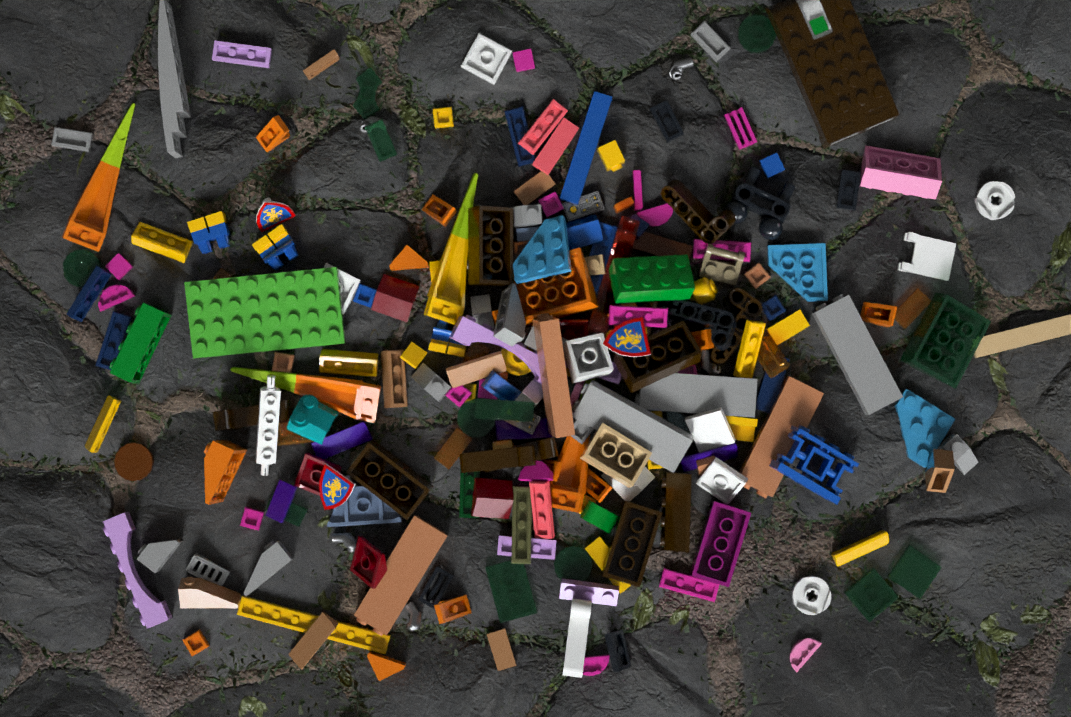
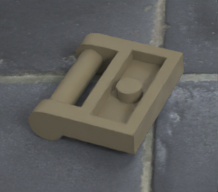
M707 243L698 274L699 277H706L736 286L745 252L739 251L737 253L713 247L712 244ZM714 254L734 259L736 262L731 264L711 259L710 256Z

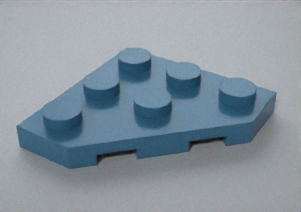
M563 215L544 220L513 263L514 280L517 284L572 271L566 220Z
M825 243L767 246L768 266L807 302L828 301Z
M904 389L902 393L903 398L896 402L895 408L900 421L907 457L923 468H926L933 449H938L955 418L908 389Z

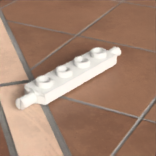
M268 375L267 386L260 388L256 463L261 464V475L263 476L269 475V465L276 463L281 390L274 387L276 377L274 375Z

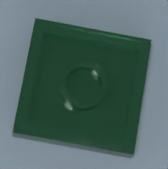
M908 545L887 577L918 599H921L942 567Z
M871 568L844 591V594L869 623L899 598L874 568Z

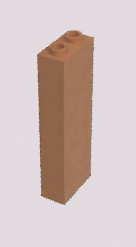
M549 313L537 315L538 318L532 320L548 433L555 438L575 435L559 319L549 315Z
M786 376L780 392L739 471L740 474L748 478L743 486L744 488L749 490L752 487L757 490L756 494L764 498L774 496L783 478V474L769 465L772 459H777L776 455L778 453L787 456L795 441L788 437V434L792 432L791 426L799 427L801 425L807 428L824 393L790 376Z
M415 515L386 561L387 572L375 589H369L355 612L356 621L365 626L369 624L374 627L373 631L381 636L383 634L388 635L448 534Z

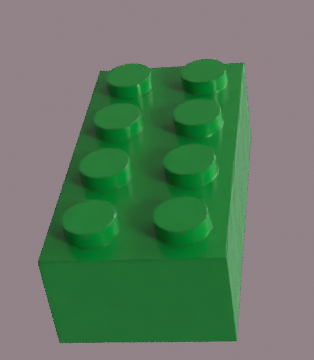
M688 254L613 258L609 268L615 304L689 300L695 290Z
M143 303L142 306L139 305L136 309V318L133 323H130L126 331L128 335L125 341L122 340L118 347L120 352L117 358H114L110 364V374L136 384L140 383L172 316L146 303Z

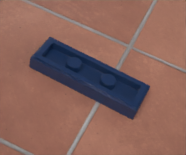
M523 106L504 111L518 167L532 164L536 159L535 153L532 155L518 144L529 130Z
M96 266L66 315L82 322L112 274Z
M113 311L95 366L111 370L110 364L114 358H117L120 352L118 347L122 340L125 341L126 331L133 317Z
M770 354L756 398L755 409L770 412L780 392L790 359Z

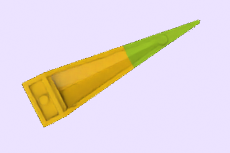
M477 173L473 174L427 294L428 300L423 314L453 325L456 324L460 316H463L465 309L468 208L473 207Z

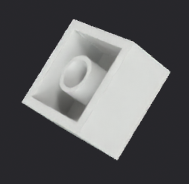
M603 333L569 340L563 345V352L572 383L606 376L614 370L608 348L603 345L605 340Z

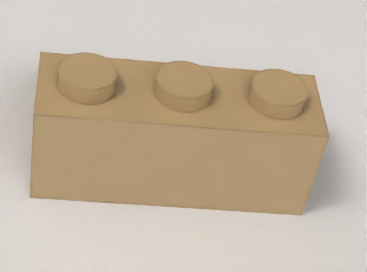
M602 423L587 444L580 459L630 488L634 486L652 452Z

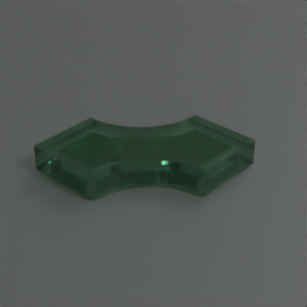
M371 67L356 78L360 92L353 107L364 120L380 110L376 103V93L383 82Z

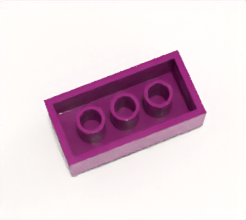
M716 501L711 502L690 571L691 576L726 587L730 586L751 512Z

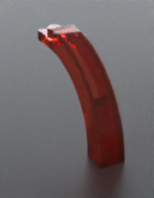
M621 216L606 265V274L603 275L596 298L598 307L593 308L587 328L588 331L598 334L603 333L606 336L609 326V317L607 316L609 305H615L609 268L613 258H629L640 221Z

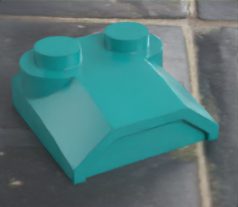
M305 395L301 397L288 422L287 430L322 445L327 432L339 412L318 402L315 396Z

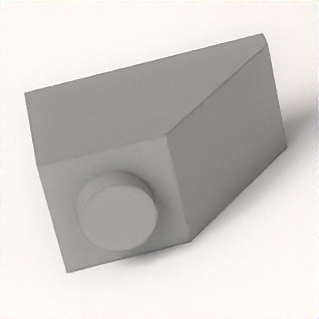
M541 204L511 207L513 208V228L541 226Z
M424 363L411 376L414 381L438 402L452 388Z
M951 434L938 447L939 449L953 451L954 465L963 475L978 463L970 447L958 434Z
M175 539L153 542L148 545L144 544L138 551L140 555L137 560L152 572L157 573L182 541Z

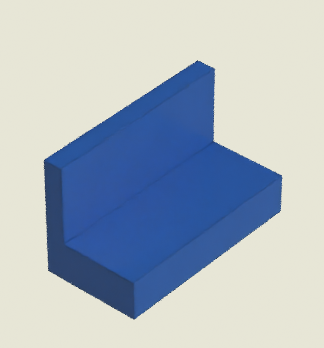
M596 214L566 222L569 250L604 241Z

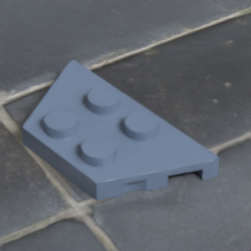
M355 486L349 498L342 505L333 509L327 527L402 522V519L395 510L364 486Z

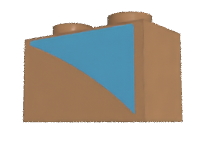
M933 449L925 471L926 491L946 493L955 470L953 451Z

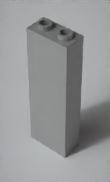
M841 294L833 298V303L827 306L826 303H823L816 307V312L812 313L862 410L865 415H870L903 398L852 299L849 295L844 297Z
M674 373L641 388L639 394L635 396V403L646 410L698 414L722 407L726 416L755 418L757 379Z
M591 380L590 384L586 383L581 391V394H583L581 400H576L572 407L574 411L573 418L595 430L602 423L606 424L652 452L649 460L673 473L675 472L693 441L692 434L594 380Z

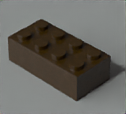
M492 206L468 208V285H511L513 283V208Z
M682 321L647 337L651 355L628 357L618 353L614 354V363L632 393L700 362L702 352L687 325Z
M628 501L623 502L601 576L640 587L662 512Z

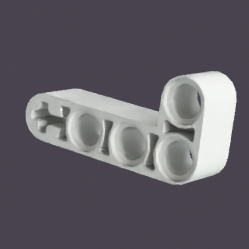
M572 598L563 667L564 676L582 678L592 601Z

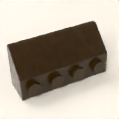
M374 439L366 445L346 472L406 520H408L434 487Z
M665 472V476H662L661 486L665 488V496H661V507H664V515L661 516L660 526L664 527V534H660V546H663L665 551L689 552L692 476L690 473Z

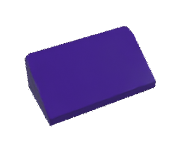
M279 480L265 516L284 523L297 486Z

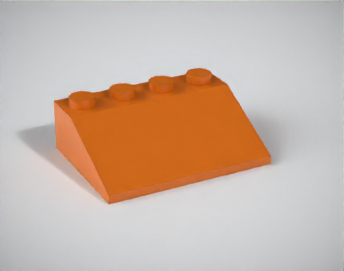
M580 247L569 250L571 272L517 284L514 280L513 270V283L516 284L526 321L525 327L532 326V319L538 318L537 315L549 313V315H553L555 318H562L598 307L595 289Z
M213 440L212 443L209 442L204 450L206 454L204 458L206 504L211 505L224 501L247 449L228 440Z

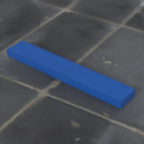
M594 91L560 200L576 205L579 204L611 105L612 96Z

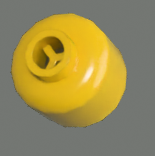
M703 277L694 281L695 290L690 300L701 305L714 300L715 294L718 292L713 280Z

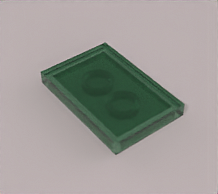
M511 560L485 567L500 623L537 613L524 564H511Z

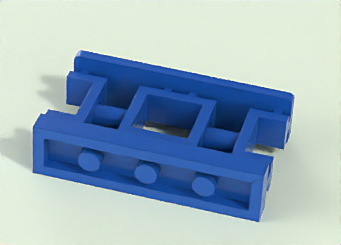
M791 426L792 432L788 434V437L795 441L787 456L778 453L776 455L777 459H772L769 466L824 499L838 504L841 499L838 495L843 490L836 487V484L844 470L853 473V467H858L859 463L854 461V456L846 452L844 454L840 453L839 447L831 443L829 445L825 444L824 438L816 434L814 436L810 435V430L804 426ZM798 436H803L817 446L808 445L805 452L801 451L800 448L805 440ZM814 452L825 458L816 474L806 469ZM831 453L839 459L843 460L844 462H846V465L838 462L836 468L833 470L832 468H830V466L832 465L835 458L831 457L828 454ZM795 457L800 458L796 468L802 471V473L800 474L783 464L784 461L792 464ZM827 474L830 478L826 486L832 489V491L830 492L818 485L814 480L822 482Z

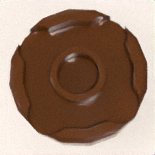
M129 443L119 449L114 463L115 469L121 477L126 480L137 481L142 480L152 471L154 460L151 451L145 445Z

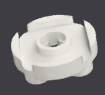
M992 181L986 183L978 190L975 204L980 214L990 220L1001 219L1009 215L1014 209L1015 194L1008 184ZM992 196L1000 198L998 200L999 205L991 203Z
M816 576L802 577L793 587L792 601L802 613L816 615L828 608L831 602V591L826 582ZM814 590V594L817 595L816 599L812 598L809 601L806 594Z

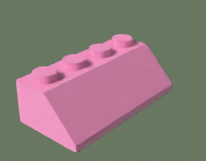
M865 145L860 186L886 192L914 195L926 199H936L942 183L940 158Z

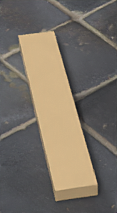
M1071 314L971 339L974 357L978 358L1071 334Z

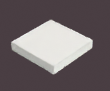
M479 33L461 68L495 85L512 54V50Z
M722 407L685 418V422L690 433L693 435V440L699 452L735 443L736 439Z
M716 457L697 480L696 484L728 505L746 484L748 478Z

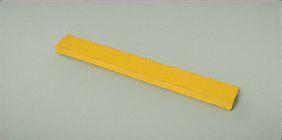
M244 595L241 597L237 615L303 633H306L319 617L318 615ZM337 621V627L327 638L386 654L391 635L383 634L381 636L373 630Z

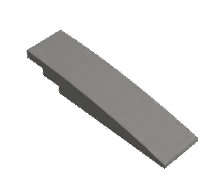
M160 0L158 71L162 120L167 152L174 158L183 157L180 138L187 137L184 118L191 117L172 6L167 0Z

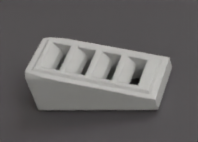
M198 553L194 554L185 570L198 578L223 586L230 574L229 570ZM200 561L201 564L199 565L198 569L195 570L194 567L196 566L197 562ZM206 564L208 565L205 573L203 574L201 573V571ZM214 568L215 571L212 577H208L210 571ZM220 571L222 572V575L217 582L215 581V578L217 577Z

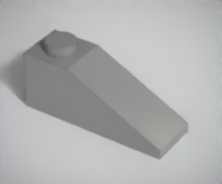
M514 283L501 293L493 337L513 347L516 343L521 342L526 334V321L517 287Z
M271 541L264 547L266 551L261 554L244 591L245 596L252 593L294 559L281 541L276 543Z

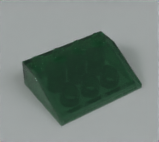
M935 293L900 360L956 389L991 321L948 294Z

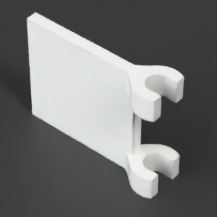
M913 232L905 233L903 240L915 243L911 264L899 262L897 270L949 281L956 243L922 236Z

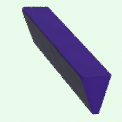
M547 418L540 420L533 435L504 420L495 421L496 440L554 437L548 433Z
M362 422L325 437L322 445L317 442H313L311 445L317 457L326 459L370 441L372 436L366 422Z
M732 443L684 456L680 462L682 471L686 472L697 469L696 461L710 456H715V458L717 457L721 461L736 458L738 456L737 444Z

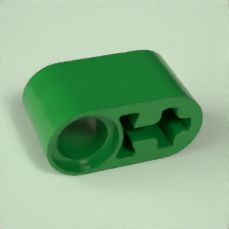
M589 500L580 518L610 534L619 516Z

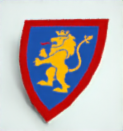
M266 198L257 212L256 223L260 231L264 232L296 215L288 205L271 201V198Z
M643 317L627 320L619 324L607 335L603 342V345L608 349L623 356L641 357L651 355Z
M326 463L321 472L319 491L325 510L342 505L351 495L355 484L351 481L349 475L343 476Z

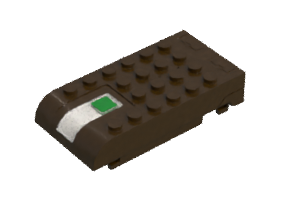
M784 0L765 8L817 128L823 149L888 123L900 115L850 0Z

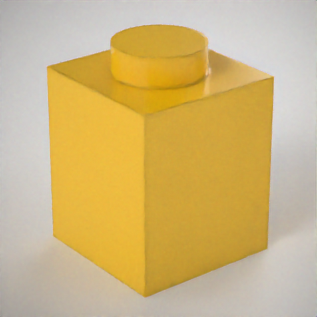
M616 140L598 148L597 151L607 171L612 170L614 172L623 167L622 164H624L625 159Z

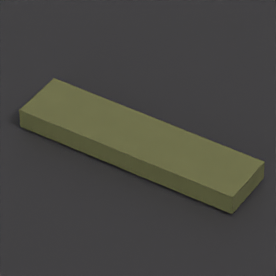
M513 486L511 564H531L532 505L530 487Z

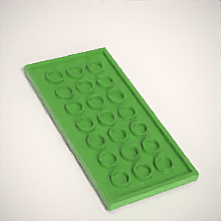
M337 267L184 282L193 358L345 344Z

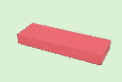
M553 99L518 144L534 155L568 110Z
M563 118L532 165L549 175L578 132L579 127Z
M530 481L535 538L552 539L555 537L550 482Z

